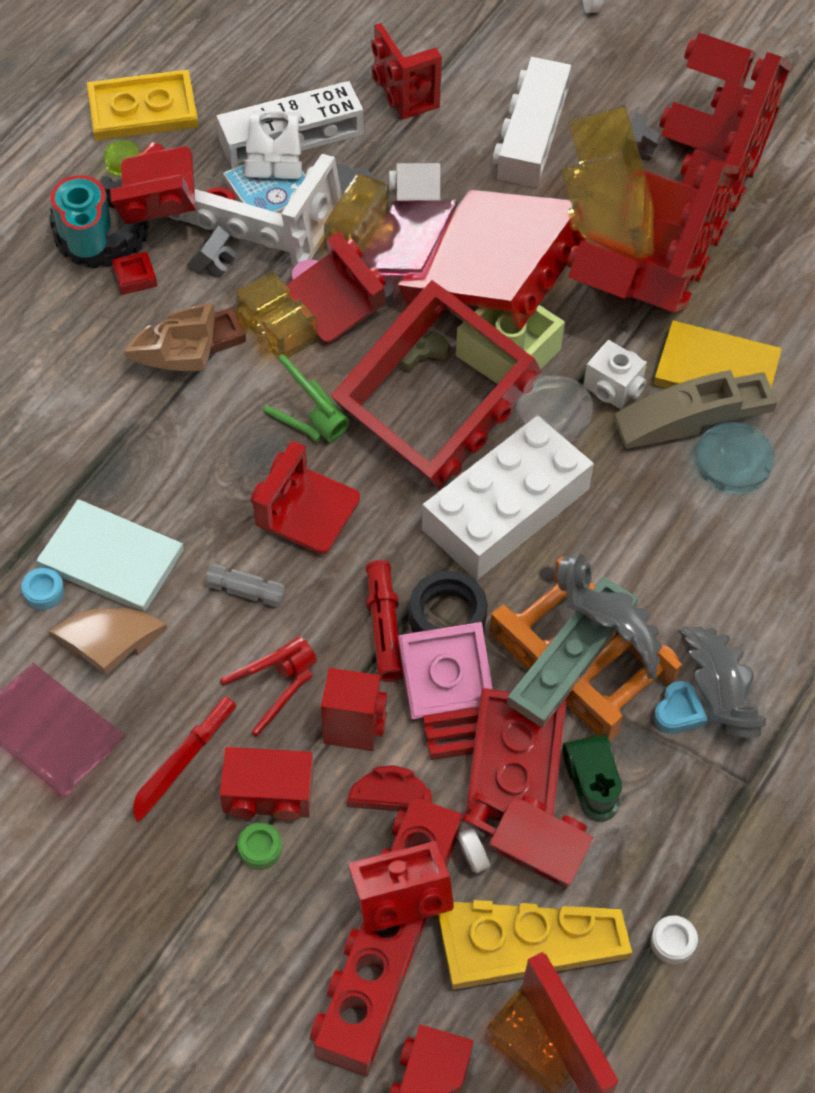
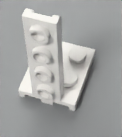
M321 154L315 165L308 169L305 179L298 190L291 194L288 204L281 214L195 189L196 211L168 217L195 224L208 230H215L220 226L235 238L246 239L268 248L289 252L292 265L295 266L301 261L313 258L344 210L335 157Z

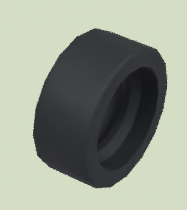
M447 570L432 573L421 579L413 589L409 603V621L412 633L440 629V627L427 621L424 615V607L429 600L442 595L457 596L468 602L473 613L471 620L467 624L482 622L484 632L488 604L485 592L476 580L464 573Z

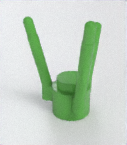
M279 355L278 359L317 404L309 415L312 426L269 406H264L263 411L275 419L309 435L316 443L322 438H325L328 442L337 440L348 428L349 418L336 407L315 380L309 383L285 355Z

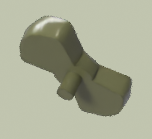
M433 332L426 339L421 337L399 362L398 366L403 370L411 371L419 360L428 357L441 361L446 360L449 353L447 338L437 332Z

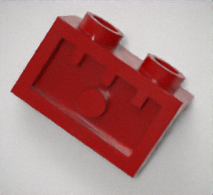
M436 841L348 863L350 878L361 907L362 920L366 932L385 929L454 909L450 874Z

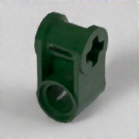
M602 733L564 742L562 744L564 762L568 775L573 781L583 813L589 819L597 822L612 819L617 814L620 806L619 797L622 792V781L615 765L613 750L608 736Z

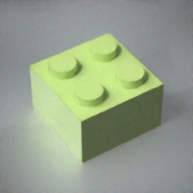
M540 305L522 330L516 329L510 311L479 307L475 311V313L534 357L540 369L561 350L565 321ZM463 322L457 328L456 356L498 384L516 362Z

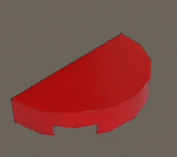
M396 765L373 768L371 773L363 776L357 783L355 782L351 786L347 798V807L399 811L402 809L407 811L412 796L433 803L430 789H427L424 782L417 778L412 770Z

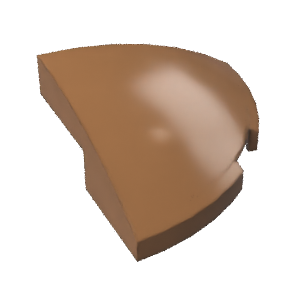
M213 303L192 306L168 314V320L159 323L154 331L152 325H148L127 345L124 351L126 358L144 365L167 370L205 371L214 329L215 309Z
M120 607L118 609H92L78 613L56 625L49 633L50 636L78 659L84 657L107 676L131 652H134L137 656L141 654L167 629V626L150 614L131 608Z

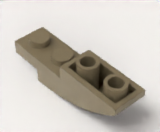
M731 370L692 379L649 395L615 413L614 420L624 447L628 449L699 435L703 425L774 412L777 401L764 372L734 378Z

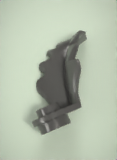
M575 553L571 557H563L558 567L557 581L559 589L567 593V608L590 617L601 626L612 627L617 630L620 636L626 641H630L640 654L647 678L655 679L657 676V666L660 663V657L657 656V653L661 650L662 645L659 641L655 640V636L659 634V629L655 625H646L650 612L644 608H633V598L626 593L596 592L589 589L592 579V567L589 563H586L583 554Z
M683 626L678 629L680 634L685 637L686 643L694 649L689 651L690 656L701 668L695 671V682L709 703L710 720L726 724V733L731 736H761V727L766 725V718L758 715L757 708L744 706L754 674L749 666L739 665V661L744 655L742 648L726 647L731 640L730 637L726 634L717 636V631L713 628L704 630L702 627Z

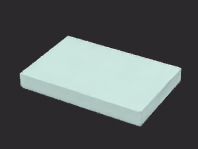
M78 499L36 561L38 568L53 569L65 580L129 608L146 612L182 555L184 548L183 543Z

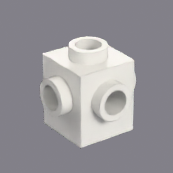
M608 340L587 363L583 387L595 393L600 400L622 409L630 398L637 399L644 390L647 380L644 379L647 362L642 360L636 353L625 350Z

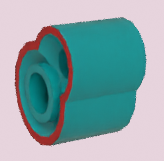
M74 175L64 178L55 185L50 196L59 236L67 242L69 251L76 256L92 257L98 255L106 246V235L111 228L106 191L98 180L86 175Z

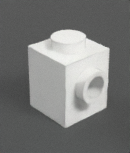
M396 163V171H389V193H396V200H440V163Z

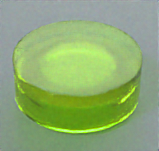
M117 140L110 143L104 150L107 169L112 173L121 175L122 161L125 158L139 154L137 145L128 140Z

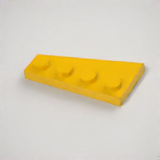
M474 900L473 903L454 902V909L452 911L437 915L452 990L524 978L527 960L542 951L544 954H547L556 972L630 959L632 955L621 909L562 906L561 909L542 908L538 907V904L529 903L511 906L495 905L493 901Z

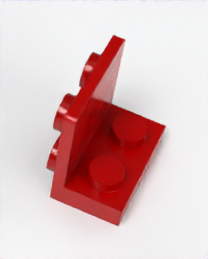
M382 23L374 25V39L371 40L374 65L371 66V73L376 85H381L384 89L389 106L396 108L403 120L440 108L442 56L437 48L403 57Z

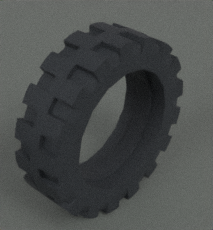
M101 177V180L98 181L106 191L108 206L115 208L111 203L110 189L122 187V180L118 179L116 182L112 181L111 177ZM52 207L50 208L51 215H49L55 245L56 247L59 246L60 253L65 258L71 257V261L78 265L86 263L87 267L97 268L98 265L105 264V267L113 266V259L129 256L133 252L137 254L142 249V241L146 242L148 238V220L125 224L119 231L106 236V246L98 255L79 257L69 251L67 242L59 236Z

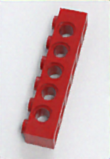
M412 796L407 811L400 809L395 818L392 834L396 835V839L392 849L384 848L381 855L414 845L436 841L447 867L457 842V833L461 831L462 813ZM428 917L394 926L398 933L394 937L387 939L379 937L374 931L366 932L363 922L360 930L352 928L343 953L349 956L343 972L335 970L328 987L327 997L332 998L326 1015L318 1013L309 1039L315 1042V1058L368 1077ZM371 965L378 967L382 971V975L376 980L367 981L362 979L358 972L363 967ZM349 1008H359L365 1012L366 1017L360 1023L349 1024L341 1018V1015Z

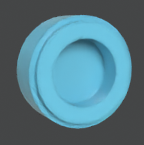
M50 568L32 570L24 577L21 585L26 603L37 610H47L55 607L61 602L65 593L61 576Z

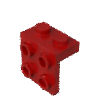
M182 146L128 157L122 161V187L110 189L111 203L125 224L196 211L193 155L189 147Z
M339 231L326 239L329 254L289 282L284 288L287 298L318 337L326 344L335 341L386 303L385 279L376 267L372 266L370 269L361 259L364 255L356 242L351 238L346 241Z
M292 440L285 452H279L274 458L270 469L271 473L265 482H259L252 493L251 503L254 508L255 526L317 554L325 555L331 550L360 503V493L356 489L308 469L306 446Z

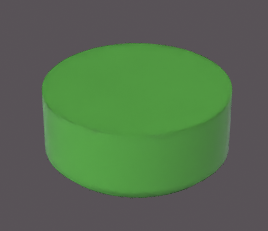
M254 823L247 826L238 838L239 856L242 862L252 869L263 870L272 867L282 855V839L279 832L267 823Z

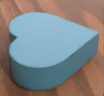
M675 681L666 688L664 699L657 705L653 717L657 729L666 734H676L704 727L708 721L697 691L691 684L684 681Z

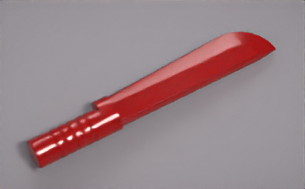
M224 696L200 726H194L190 731V735L140 788L133 803V814L137 822L149 813L203 745L209 742L225 720L236 709V704L233 700Z

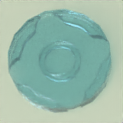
M728 422L715 425L704 433L696 450V465L700 475L706 481L709 479L712 483L716 484L715 488L727 493L742 494L755 491L762 486L764 481L768 480L774 467L775 452L770 440L760 430L743 423Z

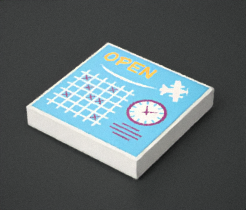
M245 164L223 173L224 183L235 195V199L238 202L280 214L287 206L291 194L298 190L305 179L303 171L299 179H277L273 174L269 178L246 177L244 175Z

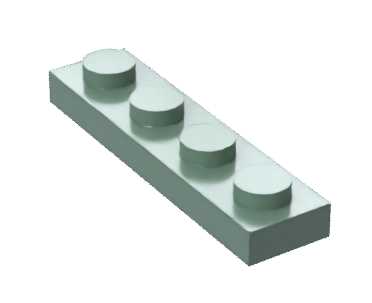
M604 576L593 589L596 592L626 593L633 598L632 607H637L638 597ZM576 611L510 693L507 705L543 728L613 638L617 630L612 627L601 626L590 617Z

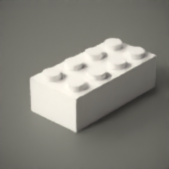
M537 415L423 504L422 531L474 579L478 580L589 490L594 463Z

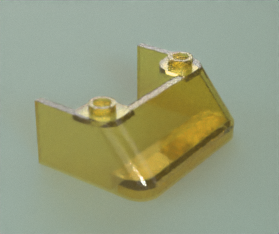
M626 105L568 121L578 154V164L561 168V172L572 208H568V216L573 231L580 230L583 237L637 259L652 256L654 253V206Z

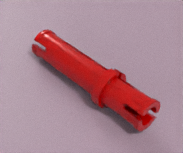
M375 560L365 566L369 596L366 598V608L371 612L378 669L377 675H381V681L392 682L404 677L397 636L399 633L396 608L399 606L398 595L393 592L391 564L385 560Z

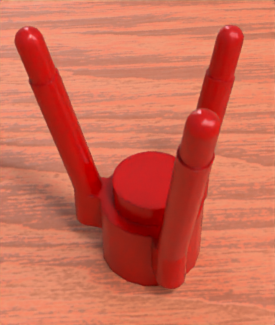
M297 636L275 652L220 679V683L226 685L246 675H253L272 665L275 666L283 678L294 677L291 684L252 730L253 736H258L299 687L313 677L309 668L317 663V658L307 641Z

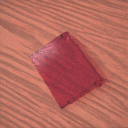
M457 200L392 201L363 253L364 257L361 259L369 269L374 266L383 275H408L409 272H422L457 205Z
M34 663L0 691V746L55 789L62 797L68 796L74 789L75 784L106 757L113 747L125 737V734Z

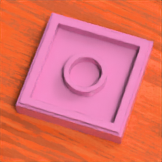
M482 622L397 635L411 719L423 718L424 715L479 707L482 688L492 689Z

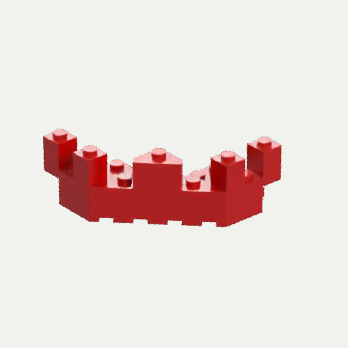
M698 32L696 39L691 38L684 54V59L688 60L686 67L724 80L725 83L723 88L718 86L711 102V107L715 108L713 115L673 101L671 108L666 107L659 123V127L663 128L661 136L697 148L694 149L693 155L687 154L680 171V174L684 175L683 182L646 169L636 168L634 174L629 173L622 189V194L626 195L620 210L616 227L644 237L643 243L647 244L645 253L605 238L596 239L595 242L583 240L579 246L574 245L568 257L567 267L571 268L568 278L624 299L634 297L671 312L685 309L692 297V293L687 291L691 281L700 282L710 262L711 257L707 255L709 246H718L728 227L729 221L725 220L727 211L735 212L745 194L746 187L743 186L745 176L753 178L781 108L783 101L780 100V96L793 64L782 56L766 52L764 59L758 58L752 71L751 80L755 81L753 90L744 87L756 52Z

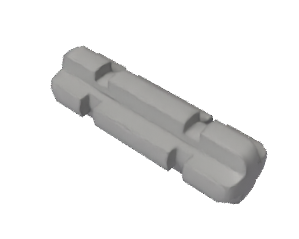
M212 564L209 567L205 580L206 585L210 588L221 591L224 587L227 588V593L258 601L261 598L264 604L274 607L280 606L284 598L285 587L282 583L271 580L264 583V578L234 569L231 572H227L228 567L218 564Z

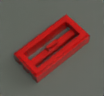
M479 707L423 716V726L430 760L473 754L475 739L437 745L436 741L475 736L477 723L475 722L478 720Z

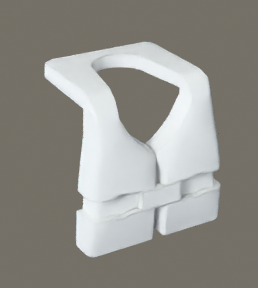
M254 111L251 114L246 146L248 158L245 159L244 170L246 177L269 178L273 174L277 179H299L302 176V161H299V155L301 154L299 139L300 113ZM265 118H285L288 121V125L284 132L273 140L264 131L260 120Z

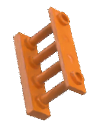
M563 556L556 561L553 579L556 585L521 614L511 612L504 604L491 614L489 634L528 671L555 638L553 637L550 641L542 640L531 630V626L567 597L566 591L559 589L557 581L558 567ZM591 582L589 589L593 590L595 585ZM616 632L615 638L606 645L565 698L567 700L566 707L596 735L605 733L609 741L619 734L623 719L620 709L654 680L647 678L644 666L609 697L606 695L602 696L590 685V681L627 649L643 663L635 647L630 641L623 639L618 632ZM662 645L661 650L657 653V656L660 657V663L657 666L656 678L659 677L669 686L678 680L682 664L671 648Z

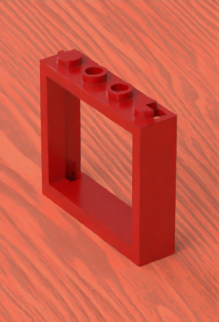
M432 279L330 396L346 413L438 489H441L452 475L456 477L459 475L463 462L471 453L475 454L482 449L488 439V434L496 424H501L509 418L514 409L513 405L523 393L528 394L534 389L532 383L539 377L542 371L534 357ZM447 309L511 358L516 364L429 462L364 409L362 405Z

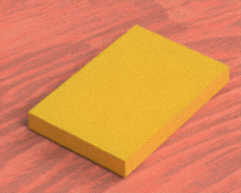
M189 69L87 82L95 141L198 127Z
M673 320L653 385L669 388L692 379L731 370L734 378L764 372L772 389L782 348Z

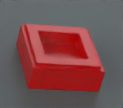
M147 251L112 260L113 269L122 295L158 286Z

